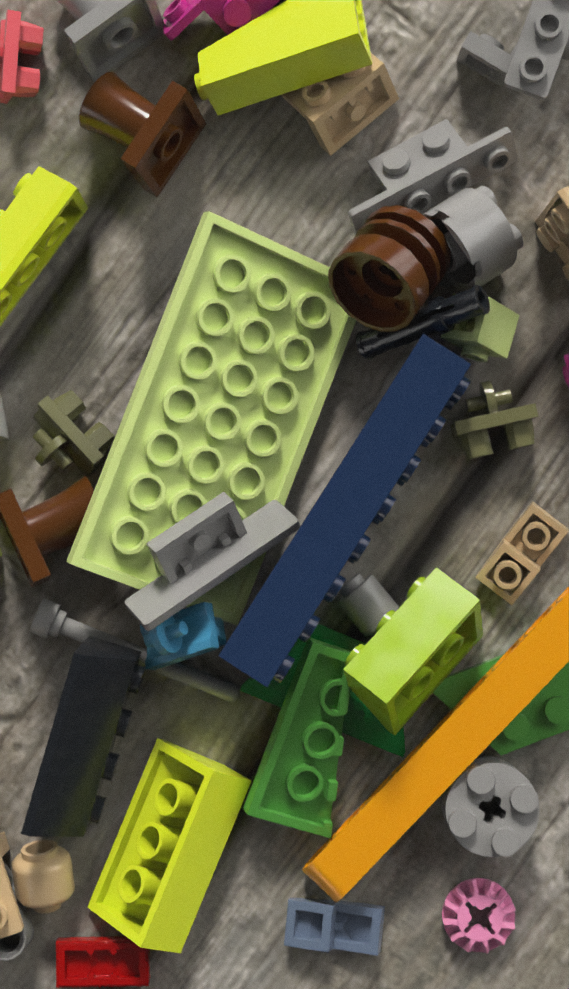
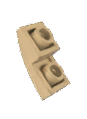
M532 501L477 573L476 578L510 605H513L540 572L541 565L567 535L569 529Z

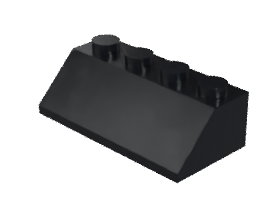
M89 636L74 652L21 834L29 837H84L91 822L99 824L107 797L99 795L104 779L112 781L120 754L112 752L117 736L125 737L133 712L125 709L129 693L138 694L146 667L138 665L141 651Z

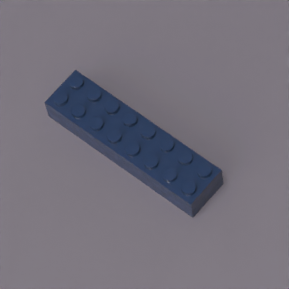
M425 334L421 336L218 655L220 658L268 687L272 679L278 683L282 682L295 661L293 657L288 655L295 642L299 639L306 643L321 620L314 615L322 600L327 603L332 602L344 584L346 578L339 574L347 561L354 564V562L359 560L371 541V538L364 534L371 522L377 526L380 522L382 523L396 501V498L390 495L395 484L402 487L405 482L407 483L422 459L414 455L420 445L427 448L445 424L446 419L440 416L441 411L444 407L451 410L469 386L471 380L464 375L471 366V363Z

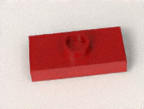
M126 936L58 937L56 940V988L149 986L150 949L140 948Z

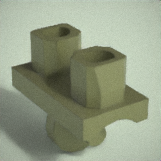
M484 381L479 384L480 396L465 399L468 413L484 409L485 415L454 421V424L450 425L452 437H459L467 460L493 454L488 430L503 427L508 450L535 444L532 420L539 416L536 403L498 411L499 405L513 402L511 391L508 389L494 393L491 382Z
M70 390L54 400L46 396L37 404L39 409L33 416V419L42 427L33 435V439L43 448L36 455L35 460L40 466H44L53 459L63 471L74 462L89 477L98 469L104 454L113 444L114 435L100 422L96 423L86 433H82L73 422L85 413L86 407L74 391Z

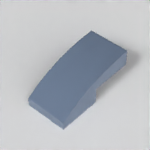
M290 898L288 899L284 946L327 953L332 949L378 956L382 945L385 906L349 901L334 902L327 899Z

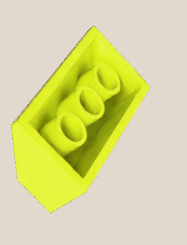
M40 166L32 175L27 173L20 179L13 191L15 199L6 211L0 209V327L88 210V206L77 187Z
M157 738L87 908L140 948L181 953L252 781L222 763L164 739Z

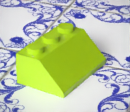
M437 567L427 578L420 577L413 583L407 593V600L396 612L394 610L387 612L376 627L377 633L366 645L359 644L345 661L346 667L343 671L349 688L394 736L483 637L480 599Z

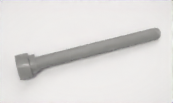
M43 598L32 622L31 633L46 639L49 635L58 638L59 634L81 643L89 636L141 651L138 665L146 667V648L68 618V612L60 610V604ZM181 662L157 670H151L229 702H235L241 696L240 688L236 684Z

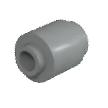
M358 573L339 590L343 597L337 604L364 637L369 635L372 638L377 633L376 627L382 617L390 610L396 612L399 608L372 574L364 579Z

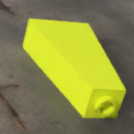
M286 0L198 52L199 73L194 74V81L199 96L203 101L208 99L219 116L372 65L362 0Z

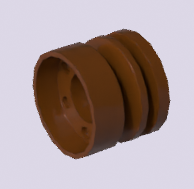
M400 205L383 206L367 218L365 224L358 229L354 239L350 240L335 257L328 270L329 287L336 302L342 309L363 326L378 331H398L409 325L426 299L431 296L437 285L445 277L451 267V251L443 233L433 221L418 211Z

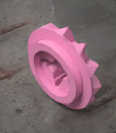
M473 878L459 883L449 892L442 908V921L445 931L453 943L468 953L473 951L488 954L490 950L505 945L506 939L511 931L515 929L516 909L511 897L502 886L488 879ZM468 901L473 907L476 906L480 910L490 907L491 910L488 912L487 918L492 929L488 930L486 926L483 927L479 923L472 927L468 925L472 919L469 912L470 909L466 905Z

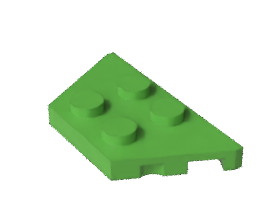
M503 655L448 675L433 693L452 709ZM569 662L489 744L500 755L569 730Z

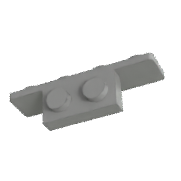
M569 0L532 1L503 82L506 88L545 100L549 94L560 60H569Z
M445 119L368 160L371 174L384 192L348 211L354 234L356 235L358 229L365 224L367 218L373 212L383 206L400 205L422 214L462 189L503 171L518 159L513 133L508 127H504L467 146L450 122Z
M222 492L146 543L161 576L125 600V605L147 631H150L300 528L299 521L277 500H272L242 520L234 500L225 492Z

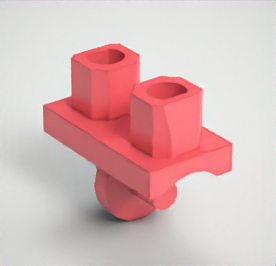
M9 9L6 11V19L0 21V103L7 104L12 97H35L39 92L40 69L17 66L18 52L36 56L40 54L44 32L43 27L21 21L20 11Z

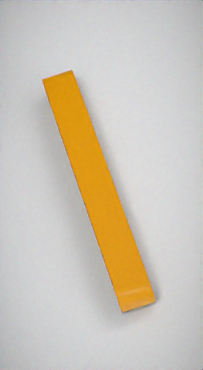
M569 586L333 833L331 839L329 838L305 864L302 871L334 902L341 900L569 662Z

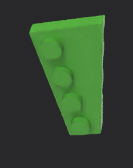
M312 638L307 640L243 809L247 815L331 839L333 826L331 821L333 801H336L338 782L336 780L339 756H342L344 744L342 736L344 715L348 713L351 691L343 671L346 667L345 661L351 653L350 650Z

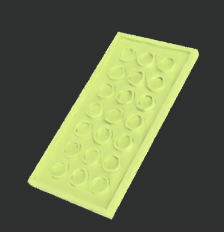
M210 211L203 212L68 555L67 563L140 590L161 576L146 543L222 492H225L234 500L242 520L272 500H277L283 506L285 505L356 322L355 319L342 309L332 294L328 279L330 267ZM266 552L186 607L202 602L212 603L214 617H219L226 622L238 626Z

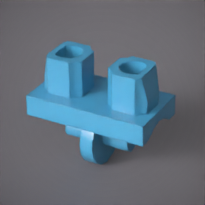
M202 602L182 609L150 631H147L140 624V632L147 647L145 666L148 670H157L219 649V646L225 645L227 641L224 622L221 618L214 617L213 605L208 602Z

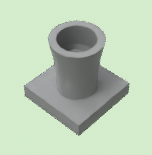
M57 0L77 20L64 29L82 66L93 82L103 74L113 72L164 35L163 26L165 24L155 0Z

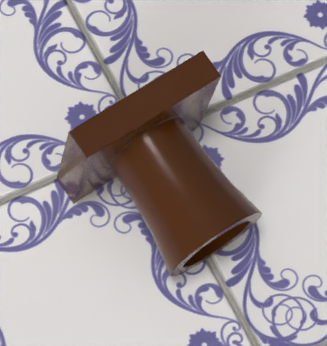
M107 72L94 82L83 100L79 113L81 128L127 147L120 159L142 189L157 198L207 124L188 89L172 81L158 103L154 105L133 90L114 72Z
M86 476L64 491L25 511H21L12 489L0 493L1 522L32 588L50 579L51 574L44 561V557L71 547L74 543L94 492Z

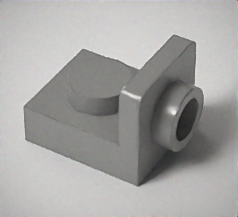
M470 31L461 46L457 61L503 88V82L517 44L511 54L504 51L503 45L492 36L487 34L478 36Z

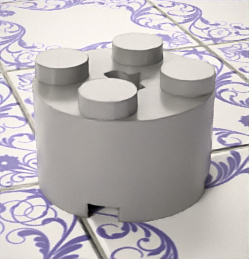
M483 185L476 189L464 188L422 214L433 221L443 233L451 251V267L440 282V285L445 289L453 285L460 289L458 292L460 293L475 285H485L511 268L516 261L517 250L523 247L522 234L516 226L508 222L503 212L497 206V199L491 189Z
M483 756L476 758L444 791L440 798L444 820L454 838L468 851L484 857H508L515 854L532 837L539 820V799L534 787L516 767L497 757ZM493 796H495L494 800L499 805L497 810L489 811L485 815L479 806L482 801L490 802Z

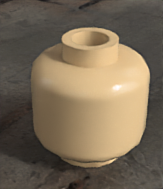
M37 840L30 842L22 847L21 852L12 861L11 866L16 899L23 906L32 908L37 913H51L61 907V903L68 900L73 894L75 883L70 853L63 847L58 846L55 841Z

